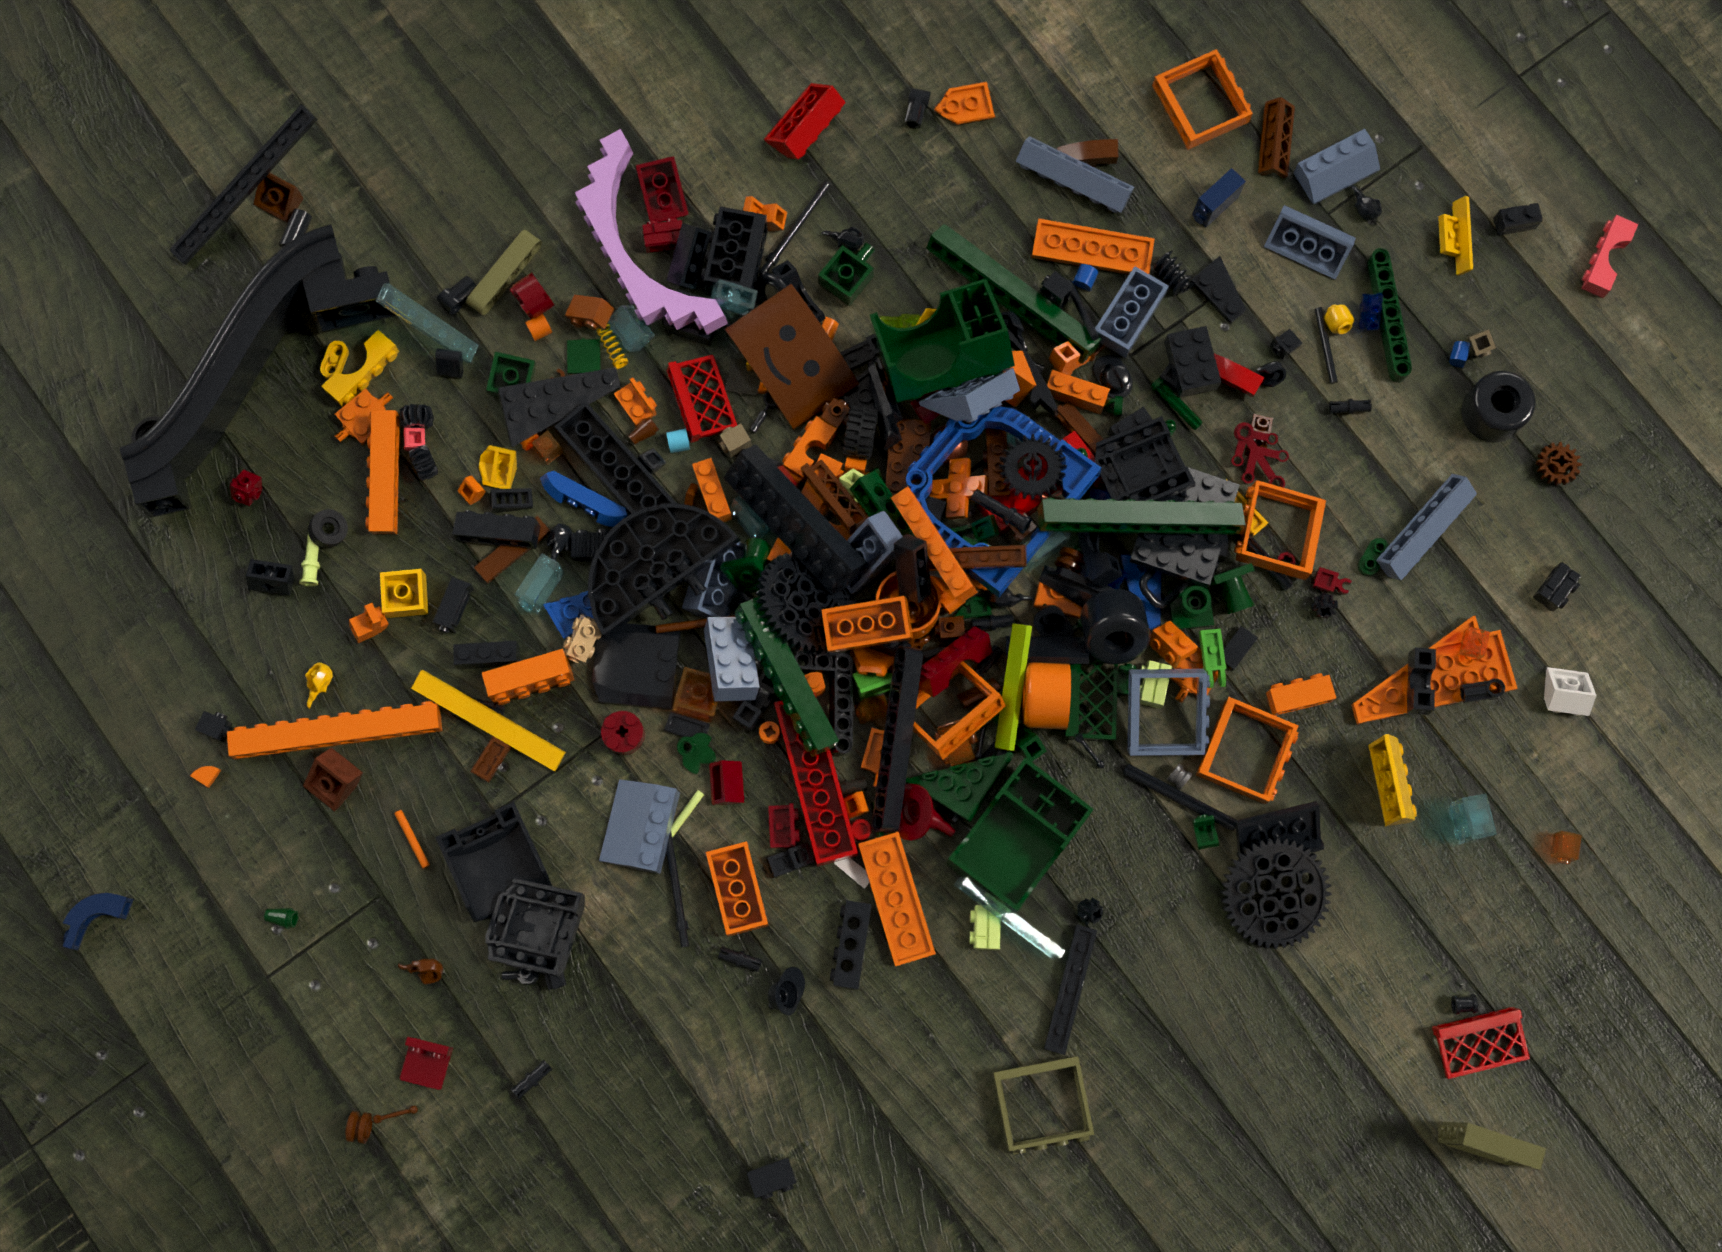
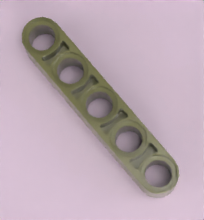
M523 230L470 293L466 304L480 314L486 315L539 251L542 241L527 230Z

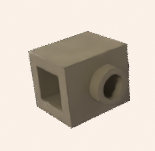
M1483 330L1466 337L1467 341L1471 344L1470 349L1473 356L1485 357L1491 354L1490 350L1496 348L1489 330Z
M742 424L728 427L720 435L721 442L719 445L723 453H728L730 458L739 454L742 449L752 446L751 440Z

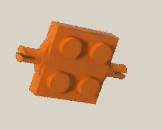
M365 388L335 413V416L342 422L344 427L335 437L341 442L348 435H351L361 445L365 444L368 436H371V429L368 428V417L371 416V410H386L384 405L392 400L393 397L387 392L378 400Z
M1198 647L1196 653L1182 660L1180 667L1177 669H1204L1201 649ZM1212 671L1214 683L1218 678V671ZM1197 677L1169 678L1181 688L1175 698L1177 701L1179 700V702L1183 703L1188 693L1197 696ZM1207 687V695H1208L1209 691L1211 690V688H1208V687Z
M871 728L861 769L876 774L873 787H877L884 730Z

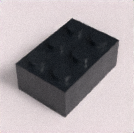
M1207 326L1167 334L1164 344L1178 397L1217 390L1221 384V379Z

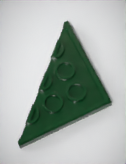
M1006 752L1003 755L990 756L975 762L951 766L948 769L935 770L912 778L907 777L906 784L921 785L928 791L932 800L970 822L1014 755L1012 752Z

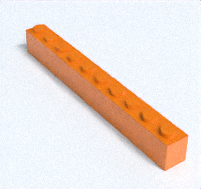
M425 701L420 706L404 704L398 709L382 707L380 711L360 710L359 714L353 715L349 712L339 713L338 717L331 718L329 715L318 716L316 720L300 718L296 719L294 723L278 721L272 726L256 724L254 728L250 729L243 726L233 728L234 731H227L228 754L233 759H242L441 732L440 707L436 703L434 704L433 701Z

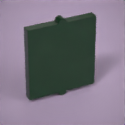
M582 338L581 340H567L568 374L601 370L600 339Z

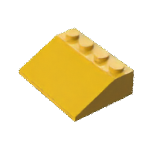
M1389 734L1383 735L1368 746L1386 827L1413 822L1417 812L1415 805L1411 802V785L1407 783L1408 769L1402 760L1403 746L1399 743L1398 738Z

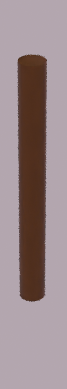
M735 615L722 616V617H735ZM707 619L656 625V633L705 627Z

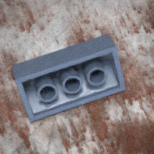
M1363 129L1299 162L1293 174L1314 205L1378 172L1380 165L1376 146L1367 131Z
M1284 205L1264 247L1336 280L1356 238Z
M738 542L697 572L696 575L707 589L704 592L699 589L702 594L695 596L693 590L688 586L682 609L703 618L730 615L731 610L724 603L737 589L721 571L720 566L722 562L742 558L744 551L743 543Z

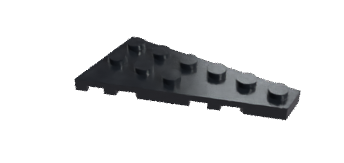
M616 367L498 388L511 448L560 422L585 401L591 404L619 389L621 386Z

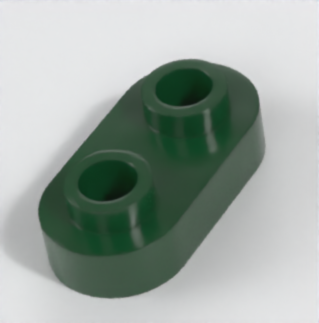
M1376 538L1369 543L1358 562V570L1362 575L1372 576L1379 570L1380 565L1376 560L1389 546L1386 540ZM1376 545H1380L1382 547V551H1379L1376 548ZM1367 562H1371L1373 567H1368Z

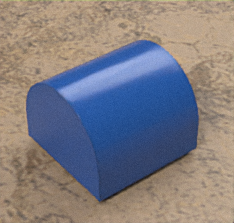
M1081 264L1073 284L1090 292L1098 275L1097 269L1088 264Z
M1465 341L1454 342L1449 363L1463 368L1467 361L1471 344Z

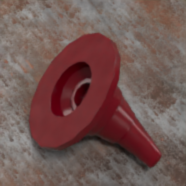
M906 784L900 826L897 831L900 837L904 840L915 841L922 838L929 828L936 829L952 837L955 830L933 808L932 799L928 791L918 784Z

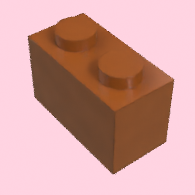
M574 295L565 316L571 320L572 325L578 328L585 326L592 330H596V328L605 329L614 308L603 298Z

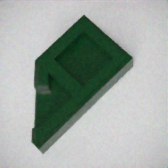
M989 595L970 597L955 616H963L964 620L989 617V615H992L988 599Z

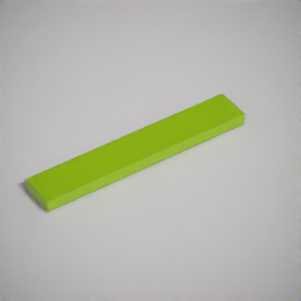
M1012 624L1002 693L1006 707L999 714L995 748L1014 751L1032 626Z

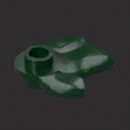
M697 733L693 737L686 736L677 743V751L683 756L684 767L694 774H698L701 763H711L716 760L714 751L708 746L712 739L708 734ZM686 743L691 745L690 750L685 749Z

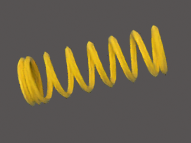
M607 324L609 327L606 330L601 331L602 329L598 328L596 332L601 336L600 340L604 342L603 346L607 348L606 352L610 354L609 358L613 360V366L619 369L626 366L629 361L627 358H623L625 354L611 358L612 354L620 352L622 348H617L611 353L608 352L609 348L619 345V342H615L609 347L605 346L606 342L616 339V336H612L606 341L602 340L604 336L613 333V330H609L611 325Z

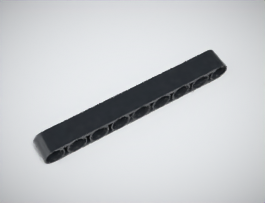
M899 646L895 652L872 817V828L875 832L895 833L900 826L923 653L919 648Z

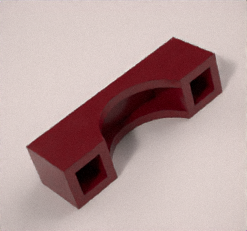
M974 626L922 665L919 689L935 697L949 686L950 677L954 669L962 661L970 659L978 664L992 653L989 634Z

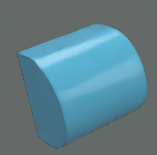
M686 429L666 432L670 453L690 450Z

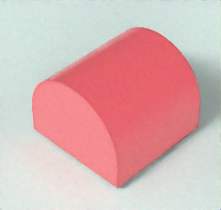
M425 428L403 429L405 451L425 445Z

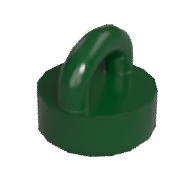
M1115 396V398H1110L1105 402L1104 407L1108 413H1114V416L1122 415V396ZM1114 403V408H1110L1109 405Z

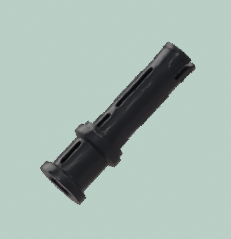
M979 489L975 490L971 497V501L1002 518L1006 525L1010 524L1019 529L1021 534L1027 530L1031 523V517H1025L1017 512L1016 508H1009Z

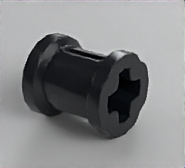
M1471 994L1469 997L1452 996L1451 1007L1454 1015L1470 1011L1477 1013L1478 1002L1476 995Z

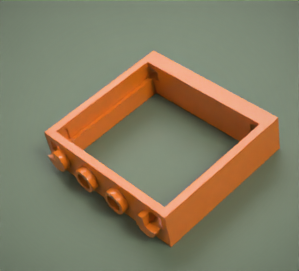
M1217 49L1159 74L1154 78L1152 86L1187 149H1191L1249 123L1253 115L1250 109L1251 105L1244 99L1242 89L1235 83L1233 73L1228 70L1225 59L1221 58ZM1211 66L1239 116L1196 135L1168 84Z
M1256 480L1246 491L1248 501L1243 507L1245 526L1239 533L1240 540L1236 542L1234 552L1237 553L1235 560L1247 564L1252 563V565L1306 580L1313 571L1326 500ZM1257 495L1311 510L1300 566L1246 551Z
M964 661L954 669L950 680L960 672L987 698L937 741H934L914 721L913 731L943 760L1006 707L1002 696ZM920 689L918 690L916 708L931 697Z
M1228 697L1223 704L1196 776L1267 804L1270 800L1273 801L1277 793L1275 786L1277 781L1280 782L1283 778L1285 770L1282 768L1284 762L1288 763L1292 751L1289 749L1291 744H1295L1298 739L1299 733L1296 731L1299 725ZM1232 710L1286 732L1263 794L1208 772Z

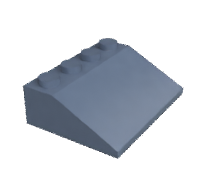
M1007 368L996 375H985L965 381L957 387L940 389L919 401V404L953 420L972 422L978 419V415L989 413L990 408L1002 405V401L1012 399L1013 395L1020 391L1014 368Z
M619 779L599 861L661 874L680 792L675 788Z

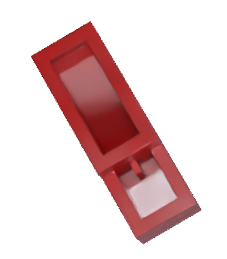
M1214 353L1221 382L1253 398L1264 377Z

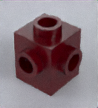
M243 469L237 478L232 479L229 485L231 499L250 506L261 495L262 477Z

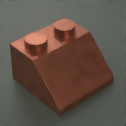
M331 747L315 758L303 787L335 812L357 787L363 772Z

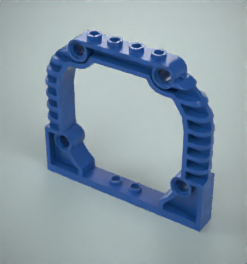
M998 406L990 408V412L987 414L978 415V419L970 424H964L963 420L956 421L950 418L946 423L947 427L944 431H939L935 435L933 444L930 447L926 446L921 452V458L909 466L908 474L906 475V487H909L949 548L987 547L988 545L985 543H977L973 546L937 520L928 510L925 501L932 491V475L962 440L975 439L987 428L1001 429L1012 434L1022 442L1023 435H1026L1028 440L1031 439L1032 434H1034L1035 440H1038L1040 435H1042L1043 442L1050 438V446L1057 443L1055 451L1063 450L1059 457H1066V461L1062 465H1067V469L1061 471L1066 474V477L1059 478L1063 482L1061 485L1062 496L1066 499L1074 498L1080 500L1100 476L1101 467L1063 439L1061 441L1025 414L1013 408ZM914 479H919L921 483L919 485H914L911 483V481ZM1037 528L1031 535L1032 540L1026 546V564L1054 531H1040ZM1024 567L965 569L964 572L1000 597Z

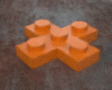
M969 458L950 459L948 479L933 480L932 491L929 496L947 501L946 518L949 520L968 518L969 499H971L975 490L979 489L988 495V477L986 475L970 477L971 460Z

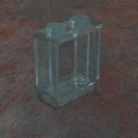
M1053 531L1026 564V567H1024L1028 573L1060 551L1061 547H1065L1071 537L1070 532ZM1030 539L1029 541H1027V542H1026L1025 544H1023V545H1026V546H1027L1032 539Z
M543 553L540 555L515 593L518 599L517 602L523 610L528 613L532 611L537 614L539 613L543 604H545L565 574L558 562Z

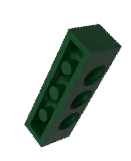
M876 471L858 478L850 487V491L869 517L885 511L902 536L909 534L916 537L892 501V493Z

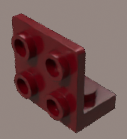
M407 1036L405 1045L409 1047L400 1080L441 1090L453 1047Z

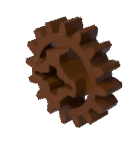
M1559 442L1557 445L1551 443L1548 447L1545 446L1542 452L1537 455L1539 460L1535 464L1539 465L1540 468L1536 471L1543 473L1541 479L1548 478V484L1555 481V486L1560 485L1561 482L1563 485H1566L1569 481L1572 482L1576 479L1575 476L1581 472L1578 468L1582 466V463L1577 462L1581 456L1574 455L1576 449L1570 450V444L1563 447L1562 442ZM1550 453H1554L1552 457L1547 458ZM1570 470L1567 475H1564L1565 471Z

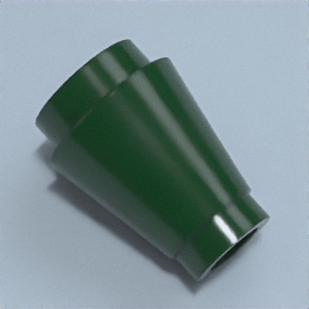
M293 908L267 909L264 914L266 922L286 929L294 928L299 918L298 912Z

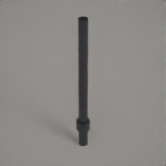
M824 182L774 252L768 255L766 263L758 272L760 275L768 273L773 266H776L783 251L830 188L829 183Z
M670 832L666 854L677 918L675 926L676 931H679L681 948L689 947L687 934L689 926L688 921H685L673 838Z

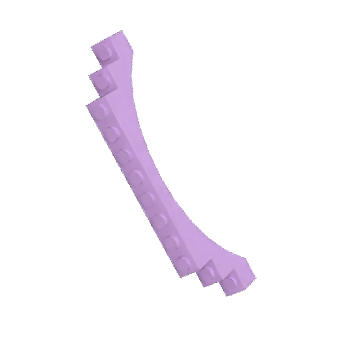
M621 129L601 139L600 142L603 148L600 150L604 158L587 166L590 171L588 177L592 184L575 192L578 198L575 202L580 212L585 211L587 214L584 216V219L588 226L594 227L595 231L592 234L597 243L602 242L603 246L600 248L605 258L610 257L612 260L609 265L614 274L619 273L620 277L617 280L622 289L627 288L629 293L626 296L630 304L633 305L635 303L637 309L634 311L639 320L644 319L648 326L665 316L669 325L674 324L676 330L695 321L699 330L704 329L707 335L728 324L716 299L688 296L670 290L649 278L628 256L619 238L616 221V201L622 175L633 152Z

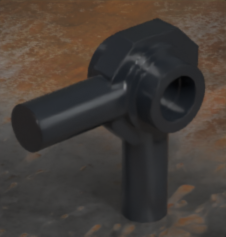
M521 968L518 971H503L502 980L518 979L523 985H533L539 979V973Z

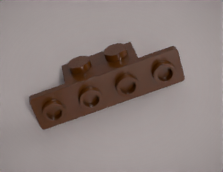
M987 428L986 451H983V463H987L984 475L988 477L990 497H1009L1010 491H1008V487L1010 484L1003 485V481L1006 478L1000 477V473L1004 471L999 469V465L1004 464L1000 461V457H1006L1003 450H1007V434L1001 429Z

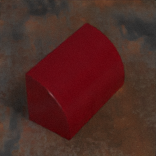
M721 760L710 763L712 805L745 803L742 761Z

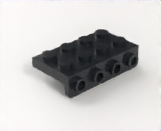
M1317 801L1235 821L1238 853L1244 854L1243 847L1250 850L1251 842L1258 846V840L1260 839L1265 843L1267 837L1271 838L1272 842L1274 837H1278L1280 841L1283 838H1287L1288 843L1292 839L1296 841V845L1298 843L1303 844V849L1306 847L1310 848V853L1324 849V843L1321 839L1320 810ZM1281 855L1278 861L1286 859L1285 855ZM1259 859L1257 866L1264 865L1265 859Z

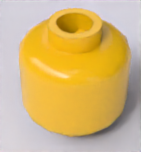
M1335 304L1327 309L1324 320L1331 332L1345 334L1351 330L1354 317L1345 305Z

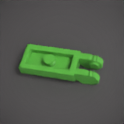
M1221 629L1200 630L1199 639L1203 668L1207 675H1209L1210 687L1208 688H1213L1214 685L1212 671H1218L1219 686L1225 687L1226 663Z

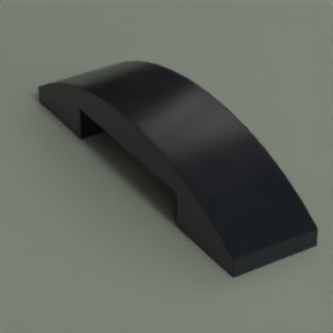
M875 334L866 337L865 341L840 352L851 371L880 356Z

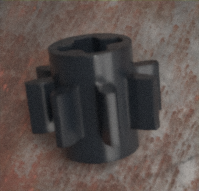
M1322 593L1318 597H1314L1312 611H1316L1317 617L1328 619L1332 614H1336L1335 608H1338V601L1333 600V594Z
M1093 897L1091 900L1087 898L1082 900L1077 907V916L1081 918L1080 921L1087 925L1090 922L1095 924L1100 921L1103 916V906L1099 905L1100 901Z

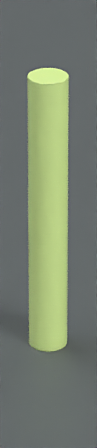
M697 790L673 822L671 829L672 838L704 796L699 790Z

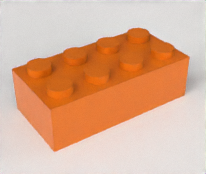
M905 596L821 610L827 650L831 653L913 639L908 601Z
M563 649L482 672L488 697L493 703H498V705L507 704L510 702V699L517 697L518 699L527 698L533 692H547L550 690V687L557 685L558 687H565L570 685V681H574L568 656Z
M747 841L706 852L727 937L769 926Z

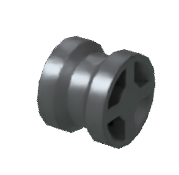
M1179 764L1167 780L1174 782L1176 788L1180 790L1193 774L1186 772L1183 766Z

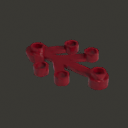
M1243 422L1238 424L1234 429V437L1238 442L1235 455L1231 458V464L1235 467L1241 466L1244 462L1242 455L1245 444L1250 449L1246 471L1241 476L1242 481L1245 484L1254 481L1253 473L1257 461L1268 478V483L1272 484L1274 480H1277L1279 487L1284 488V478L1275 475L1264 456L1275 458L1279 462H1285L1289 458V453L1286 450L1277 451L1259 447L1253 440H1262L1268 445H1274L1278 442V436L1275 433L1267 434L1254 431L1249 423ZM1242 429H1245L1247 431V435L1245 437L1241 436L1240 431ZM1270 435L1275 437L1274 443L1268 441ZM1281 452L1285 453L1286 458L1284 460H1281L1279 458V454ZM1235 457H1239L1241 459L1240 464L1234 463ZM1246 474L1251 475L1250 481L1245 480L1244 476Z

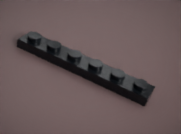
M1078 924L1075 927L1044 1045L1045 1050L1062 1055L1066 1053L1097 934L1095 929Z

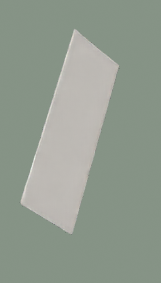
M851 858L834 862L835 865L864 889L869 884L866 870Z

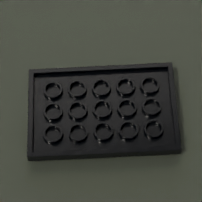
M1188 467L1196 487L1162 500L1163 502L1167 500H1174L1175 502H1185L1188 500L1195 502L1214 501L1216 503L1235 502L1240 484ZM1138 533L1129 562L1208 589L1225 534Z

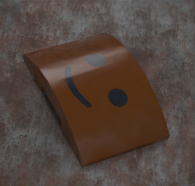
M792 284L725 329L793 429L820 412L827 401L831 403L833 398L839 399L859 385L846 361Z

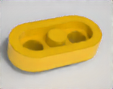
M333 341L327 347L320 366V371L326 379H329L335 372L342 374L349 355L348 347L344 342ZM337 351H342L340 355H336ZM330 369H335L333 373H329Z

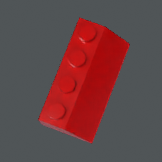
M811 83L764 138V141L787 158L799 159L804 156L807 148L817 140L822 130L829 126V122L841 111L842 106L846 102L833 85Z

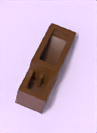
M1118 139L1077 142L1057 147V150L1092 167H1096L1097 164H1117Z

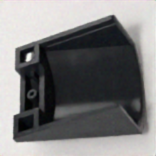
M514 802L494 810L495 815L460 831H456L454 828L435 837L473 922L492 918L498 896L503 891H507L515 878L552 886L547 871Z

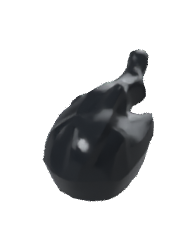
M1351 185L1350 187L1353 189L1357 200L1354 207L1358 209L1361 217L1365 220L1377 219L1382 214L1380 200L1372 199L1369 196L1365 197L1356 186Z
M851 226L849 229H843L840 233L828 230L821 233L833 238L837 242V247L843 245L851 251L858 250L864 243V234L854 226Z
M1013 311L1001 313L1007 329L1016 337L1025 351H1028L1021 334L1024 328L1020 318Z
M1277 361L1267 363L1257 368L1255 372L1264 377L1261 385L1274 387L1286 378L1284 365Z
M558 523L551 529L548 536L547 546L553 544V549L550 552L552 562L557 561V556L564 546L567 551L571 547L572 529L566 524Z
M1009 588L1000 597L989 590V602L996 608L1013 607L1023 600L1033 601L1031 596H1023L1021 593L1013 595Z

